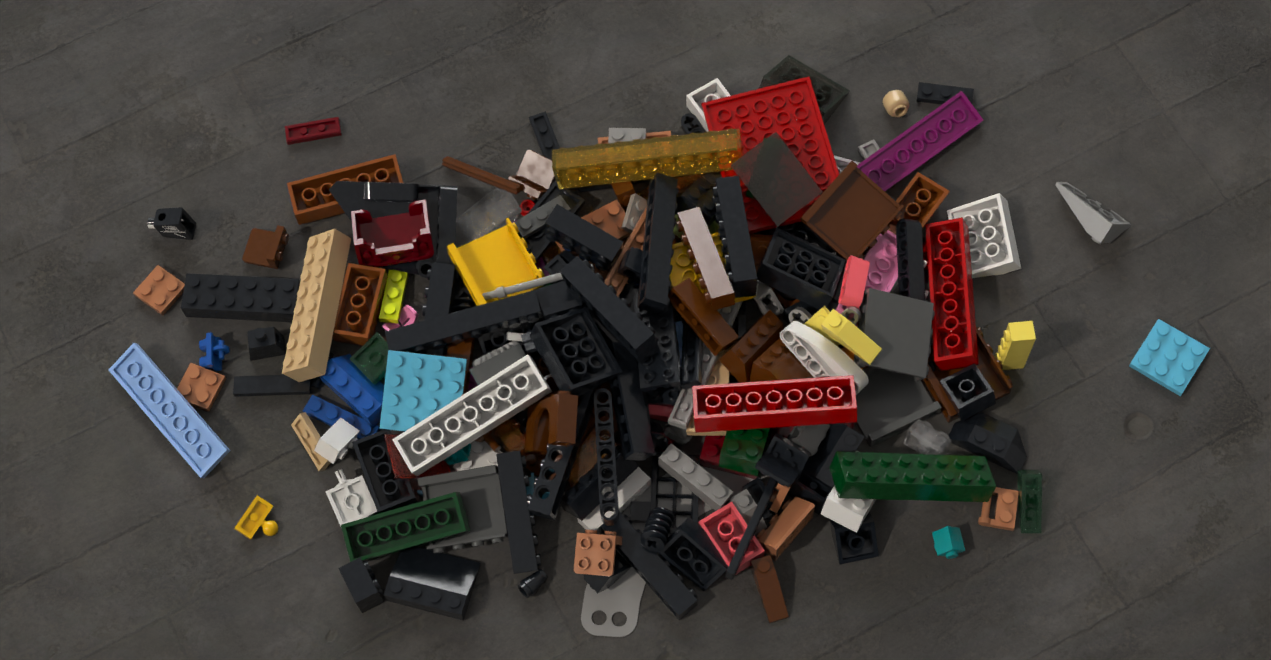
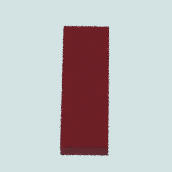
M339 117L285 126L288 145L342 136Z

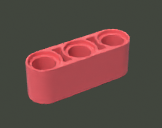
M850 255L845 266L839 304L860 308L866 286L869 261Z

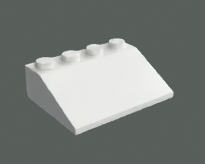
M1000 193L947 210L949 220L963 217L968 226L972 278L1001 275L1021 269L1008 201Z

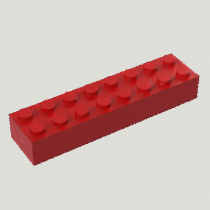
M963 217L926 224L930 302L934 303L933 310L935 311L932 320L934 362L940 371L967 367L974 363L979 365L968 226Z
M854 375L692 386L695 433L857 422Z

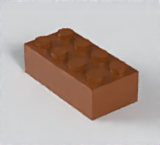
M348 263L332 336L334 341L368 347L372 346L388 278L385 269Z

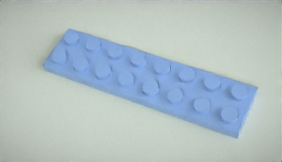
M133 343L111 366L109 372L200 478H205L230 452V449L139 344Z

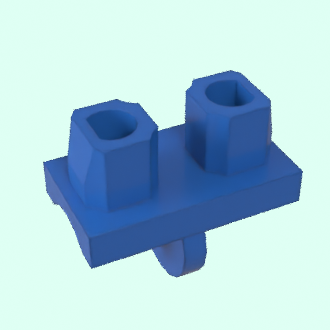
M211 332L206 333V338L199 341L200 350L206 352V356L199 359V365L206 369L212 368L215 371H221L222 360H224L225 354L230 353V347L224 345L222 338L214 336Z

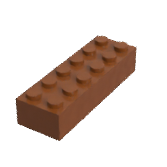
M396 154L289 182L287 186L298 224L301 225L345 213L329 191L336 181L403 183Z

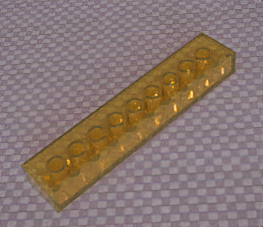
M740 128L552 150V170L559 189L652 179L657 172L673 177L745 169L744 148Z

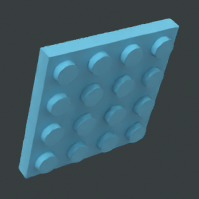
M388 350L379 429L406 431L461 397L464 393L467 359Z

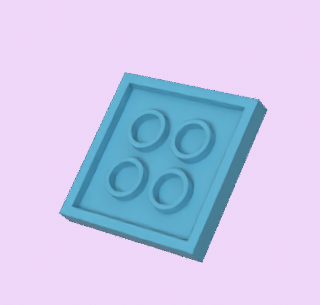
M1158 319L1129 367L1181 396L1210 348Z

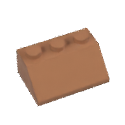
M795 496L792 501L788 500L783 505V511L779 516L776 514L770 520L768 529H762L756 538L765 550V553L770 555L774 561L777 560L813 518L815 509L813 503Z

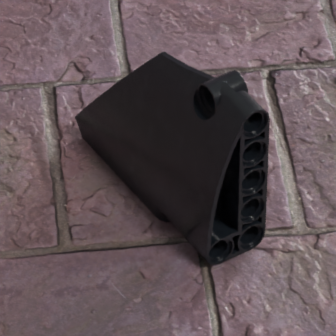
M336 181L329 189L351 222V211L367 210L371 213L372 218L409 213V205L412 202L426 199L434 255L424 260L383 267L427 278V275L421 271L422 265L429 264L432 267V262L453 264L448 255L447 246L452 243L456 246L457 186Z

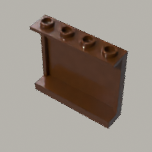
M853 160L800 218L805 225L846 261L850 255L863 259L865 256L863 252L867 247L871 249L878 242L875 238L880 233L884 235L890 228L888 224L892 219L896 221L903 214L901 209L904 207V205H899L865 175Z
M976 327L979 365L976 366L993 389L996 401L1010 394L1013 384L1010 377L1004 374L1001 362L995 359L990 344L984 341L981 329ZM933 345L930 346L931 353L928 357V362L934 361ZM927 363L929 372L923 381L934 400L939 402L941 412L947 422L950 423L959 417L943 390L940 380L966 367L940 371L937 366L933 372Z

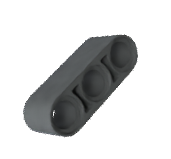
M519 343L471 368L470 372L477 385H480L526 355Z

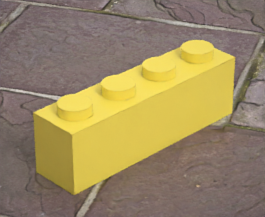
M1033 321L1008 323L1007 329L1004 330V336L1001 338V344L998 345V352L995 353V359L1001 362L1002 370L1024 368L1036 340Z

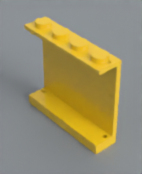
M509 217L506 218V226L461 247L456 248L454 243L447 246L448 255L456 266L476 306L500 300L497 297L485 301L482 293L496 290L497 287H508L545 277L541 268L537 269L534 255L528 253L526 241L523 237H519L518 227L515 222L511 223ZM544 285L508 294L507 297L504 298L537 290L539 288H542Z

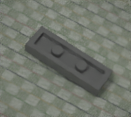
M561 195L515 221L521 238L523 237L525 240L545 228V222L556 204L571 212V208Z

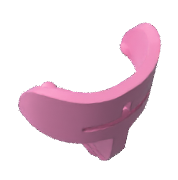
M406 305L401 309L399 322L403 325L409 319L404 326L414 324L418 318V313L411 306ZM385 323L382 325L386 331L401 327L396 323Z

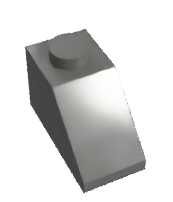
M745 489L730 498L729 503L733 502L748 525L757 504L748 490ZM763 517L754 535L767 528Z

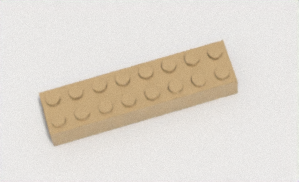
M336 229L309 237L307 243V251L282 374L298 382L323 376L326 373L351 243L350 237Z

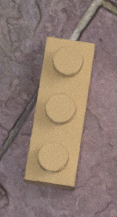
M300 413L291 426L318 471H323L331 462L314 451L321 436L307 413Z

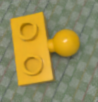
M257 495L234 529L250 540L259 527H262L265 535H275L278 532V524L272 520H264L273 508V505Z

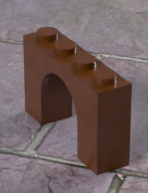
M559 391L558 394H553L549 398H543L542 401H537L528 407L525 453L544 456L547 454V444L565 447L575 444L578 396L571 395L569 391Z

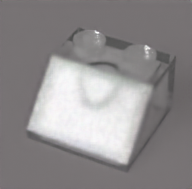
M918 419L908 429L904 444L919 454L944 455L950 447L952 440L946 433L935 430L929 422Z

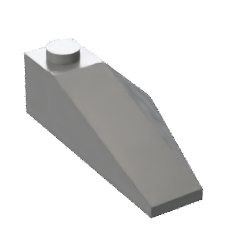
M1057 182L1055 184L1085 231L1092 236L1091 239L1098 244L1111 243L1131 225L1114 211L1108 212L1100 208L1101 203L1098 201L1086 199L1087 195L1067 182Z

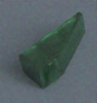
M1018 470L1021 533H1041L1042 473L1039 470Z

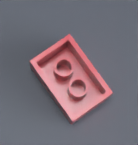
M733 502L728 503L698 522V525L706 532L728 567L748 526ZM755 535L736 574L751 565V560L764 557L765 550Z

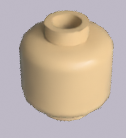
M901 90L889 91L883 98V106L891 117H902L907 113L910 104Z

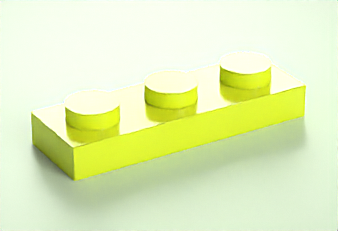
M389 269L379 315L380 322L399 324L408 280L407 272Z

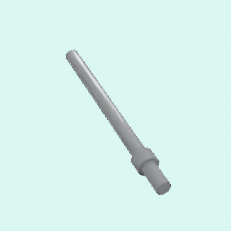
M590 264L592 266L591 270L594 272V266ZM556 273L508 287H497L496 290L482 293L485 301L497 297L501 299L507 297L508 294L560 281L563 278L561 273Z

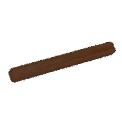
M449 156L442 160L444 167L517 195L521 191V186L517 183Z

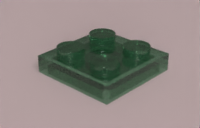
M377 332L350 358L374 385L386 375L388 344Z

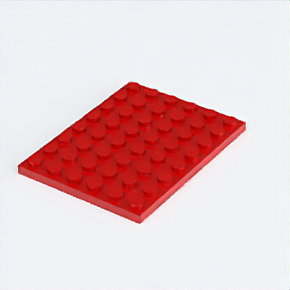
M809 76L701 103L721 177L739 175L749 234L800 222V218L838 177L839 171ZM764 138L782 143L783 154L765 200L761 202L746 197V192L758 152Z

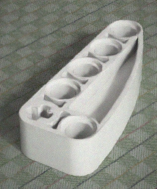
M793 321L780 332L782 342L814 378L854 375L856 395L868 384L869 379L866 373L845 352L812 328L798 321Z

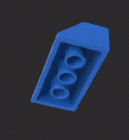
M350 354L328 360L325 375L319 376L322 382L370 426L374 427L381 420L384 384Z

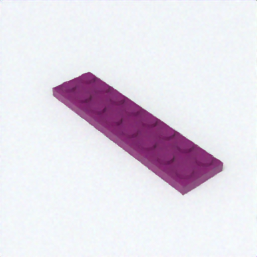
M960 91L859 163L857 167L882 190L886 191L981 123L983 118L965 94Z

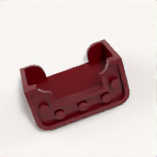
M426 199L412 202L409 205V213L372 218L371 213L367 210L351 211L354 247L359 265L381 267L424 260L434 255Z

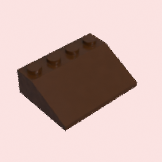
M779 338L753 362L749 381L759 382L814 377Z

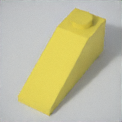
M834 309L821 323L823 332L869 365L882 351L881 347Z

